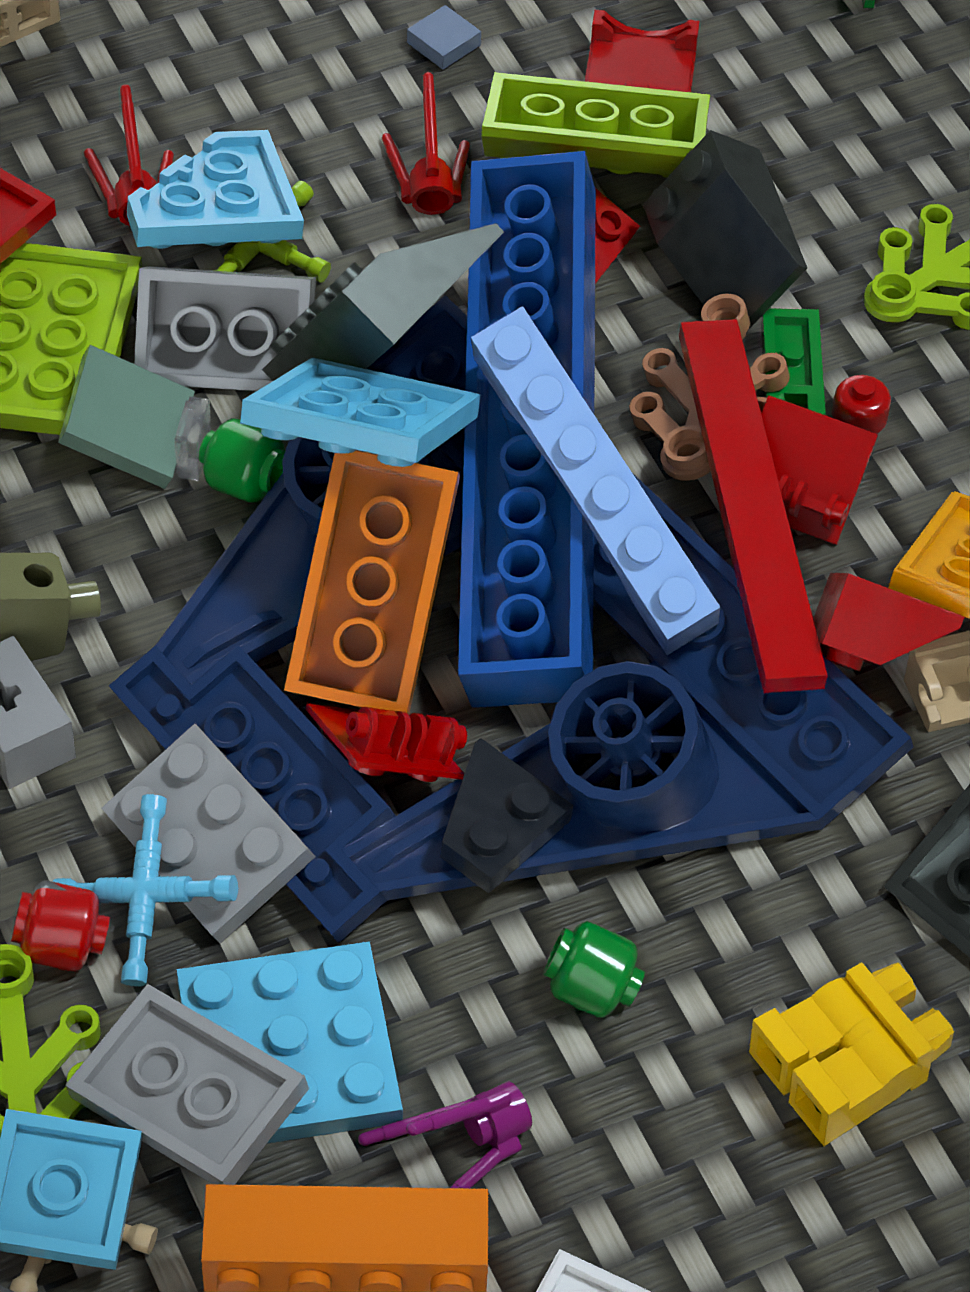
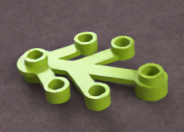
M929 204L921 210L918 231L924 237L922 268L910 275L905 273V262L909 259L913 242L911 234L897 227L888 228L881 233L877 253L883 261V270L867 285L864 294V305L872 316L886 322L906 321L915 313L952 316L953 322L958 327L970 330V312L965 311L970 310V292L962 293L959 296L927 292L936 286L970 289V239L946 253V238L950 234L953 214L949 208L941 204Z
M3 944L0 945V979L6 976H13L18 979L11 983H0V1036L3 1062L0 1060V1095L8 1099L9 1109L37 1114L35 1095L75 1050H87L98 1042L101 1035L100 1021L97 1012L90 1006L74 1005L69 1007L60 1017V1026L30 1058L23 997L30 992L34 983L32 961L30 956L22 951L21 947ZM78 1022H85L91 1025L87 1031L82 1033H75L69 1030L73 1024ZM83 1062L77 1063L69 1070L67 1082ZM65 1087L40 1114L73 1119L85 1106L72 1099ZM0 1114V1135H1L2 1126H3V1122H4V1116H2L1 1114Z

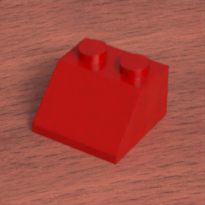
M830 573L813 620L821 651L826 656L825 659L844 668L860 671L863 662L882 665L960 629L964 616L849 573Z

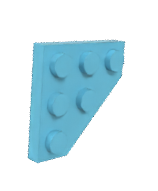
M268 130L214 132L203 141L202 151L194 157L183 155L160 172L159 183L149 190L140 187L128 196L127 218L137 247L150 246L163 249L172 245L187 244L221 246L230 242L260 241L263 243H277L282 240L302 239L304 219Z

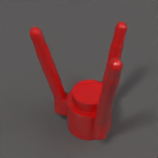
M426 72L423 75L426 157L416 162L409 176L392 136L389 133H384L381 140L401 186V201L405 204L412 203V207L420 213L436 215L448 211L454 203L462 200L461 183L468 159L470 143L467 140L460 142L452 170L443 159L438 158L434 77L431 72Z
M124 84L120 88L129 170L121 174L114 189L94 150L87 148L84 151V156L107 201L109 217H119L123 224L130 226L127 218L128 196L140 187L149 190L158 184L160 172L173 163L174 154L171 150L164 151L157 181L149 172L141 169L132 93L130 86Z

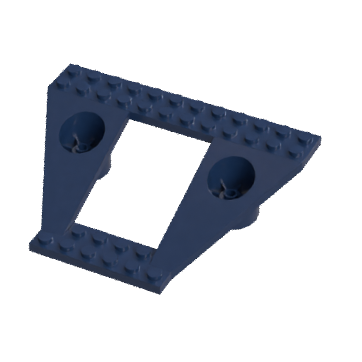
M445 295L427 310L367 370L465 391L467 315ZM464 428L417 462L422 465L455 471L460 475L443 557L460 548L462 543ZM298 437L288 442L282 460L283 473L157 644L113 681L109 687L165 750L192 725L196 724L316 857L286 885L339 943L387 900L478 885L440 858L442 841L462 783L461 779L453 781L396 816L388 804L348 764L347 760L256 664L259 660L295 641L326 491L324 492L329 482L335 454L321 449L319 441ZM635 476L719 604V623L669 655H666L634 606L622 581L594 535L593 604L652 662L647 665L627 661L598 667L571 685L556 704L550 724L501 752L574 805L571 821L502 882L822 830L914 748L912 739L830 660L825 659L826 656L823 653L828 675L825 689L763 693L734 569ZM661 728L674 730L682 736H660L658 731ZM663 753H679L665 772L658 767ZM586 754H601V759L583 775H580V768ZM610 773L620 778V790L596 787ZM650 773L655 777V779L643 786L632 788L634 779L643 778Z

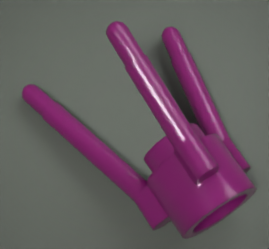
M507 1081L465 1101L364 1132L358 1136V1142L362 1146H367L406 1134L416 1136L463 1121L469 1136L478 1146L486 1143L492 1146V1149L450 1187L470 1189L501 1160L522 1150L517 1135L531 1129L532 1116L525 1097L514 1083Z

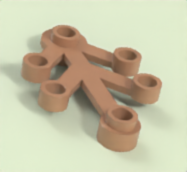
M720 294L709 299L701 310L702 321L737 319L742 340L744 339L750 326V320L746 304L742 298L734 294ZM666 348L654 349L647 353L642 361L647 381L655 387H665L689 414L685 426L680 427L667 414L663 399L659 394L643 392L635 396L629 405L634 425L640 430L652 431L663 443L660 458L662 466L669 476L684 481L701 478L711 472L689 378L678 366L676 356L671 350ZM778 353L763 354L750 367L755 391L758 389L765 392L779 391L789 382L790 375L786 360ZM667 365L663 369L655 370L659 366ZM777 370V372L773 374H765L768 371ZM757 397L762 413L767 398ZM648 409H655L654 411L647 414L642 413Z

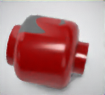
M41 881L34 887L32 893L22 891L11 942L19 943L22 951L30 956L32 963L67 971H78L85 965L89 952L102 955L110 917L98 914L99 899L95 892L53 881Z

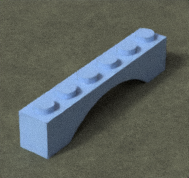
M520 307L472 336L474 360L506 409L534 442L573 499L609 558L634 606L666 655H669L717 625L720 614L719 604L524 307Z

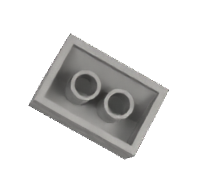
M150 266L139 268L134 364L182 386L258 391L272 382L262 371L277 355L269 345L315 301L316 277Z

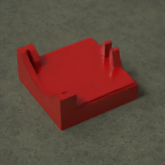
M594 10L585 82L691 93L700 21L688 20L684 24L668 30L644 31L622 24L604 10Z

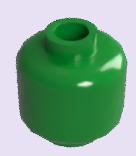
M231 418L222 423L216 431L208 432L201 443L199 461L204 464V477L208 485L216 491L246 502H259L264 499L283 473L282 460L286 451L284 441L265 437L261 434V428L240 424L241 419Z
M585 921L577 925L573 931L563 928L550 952L543 975L551 978L550 990L558 1000L593 1016L603 1018L612 1013L618 1003L628 1007L631 1006L641 987L645 971L635 967L638 949L631 940L592 922Z

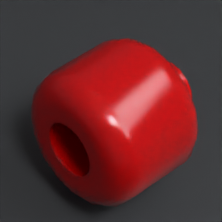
M853 375L844 379L835 391L831 412L832 418L876 434L880 433L886 426L891 405L889 389L882 381L868 375Z

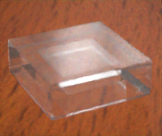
M189 396V400L185 402L174 439L176 469L179 478L196 481L200 479L204 464L199 461V449L204 437L211 431L210 399Z

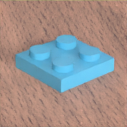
M6 1109L0 1135V1251L116 1270L142 1143V1131Z

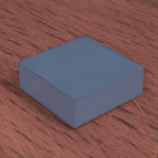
M444 5L407 29V43L441 69H445L481 46V31Z

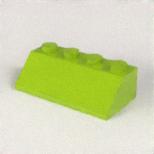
M494 72L482 124L481 136L485 156L499 157L501 159L585 151L589 167L607 169L616 174L641 172L660 174L667 178L706 135L710 94Z

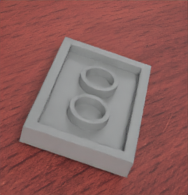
M196 724L192 725L102 807V810L136 848V842L142 840L144 822L140 813L141 797L147 794H154L167 798L166 814L160 820L158 842L162 844L159 875L161 877L190 876L193 881L212 880L218 875L236 876L238 896L235 901H217L213 897H193L190 902H183L220 944L316 857Z
M149 984L145 986L65 1085L71 1098L118 1127L142 1131V1142L209 1183L235 1185L309 1090L306 1078L301 1073Z

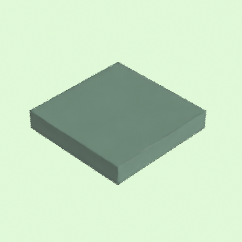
M89 345L81 359L58 443L165 489L174 475L195 391Z

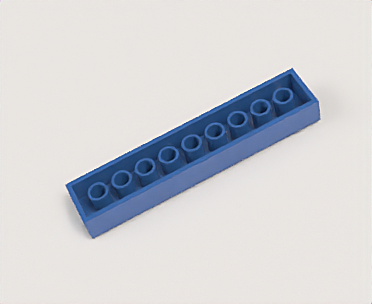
M585 151L471 161L470 230L496 223L504 231L469 267L465 391L481 394L478 418L464 427L458 676L472 708L559 702L575 681L593 671L594 533L549 463L518 421L506 409L474 360L471 342L472 336L523 306L594 414L596 190Z

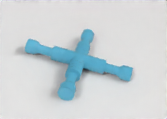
M147 794L141 797L140 813L144 822L142 840L136 842L133 877L98 878L95 883H77L71 878H56L53 880V882L89 889L98 896L99 903H129L130 908L126 936L130 938L128 960L122 966L121 983L129 986L147 985L148 967L144 959L146 941L152 938L156 902H190L193 897H213L217 901H235L238 896V881L235 875H218L214 879L206 881H193L190 876L159 877L162 844L158 842L160 820L166 814L167 798L154 794Z

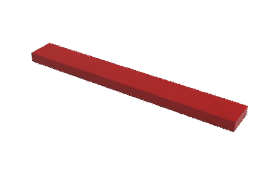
M737 319L681 322L679 340L763 693L825 689L828 675Z

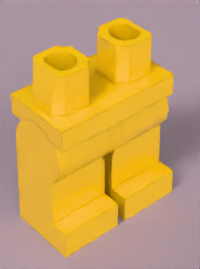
M861 962L847 970L845 977L828 982L811 997L782 1013L773 1008L753 1019L749 1053L783 1096L790 1093V1105L823 1146H826L895 1101L909 1088L912 1091L927 1082L931 1062L951 1047L954 1030L939 1010L932 1008L912 1021L901 1010V1008L915 1000L917 989L913 979L899 962L873 973Z

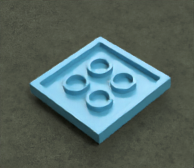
M310 358L244 398L242 401L240 424L261 428V434L271 439L293 440L298 437L319 441V447L329 452L352 453L360 450L377 454V460L381 463L405 467L417 463L478 418L481 394Z
M370 941L176 969L181 1004L305 1076L309 1090L268 1143L379 1127L403 1120V1108Z

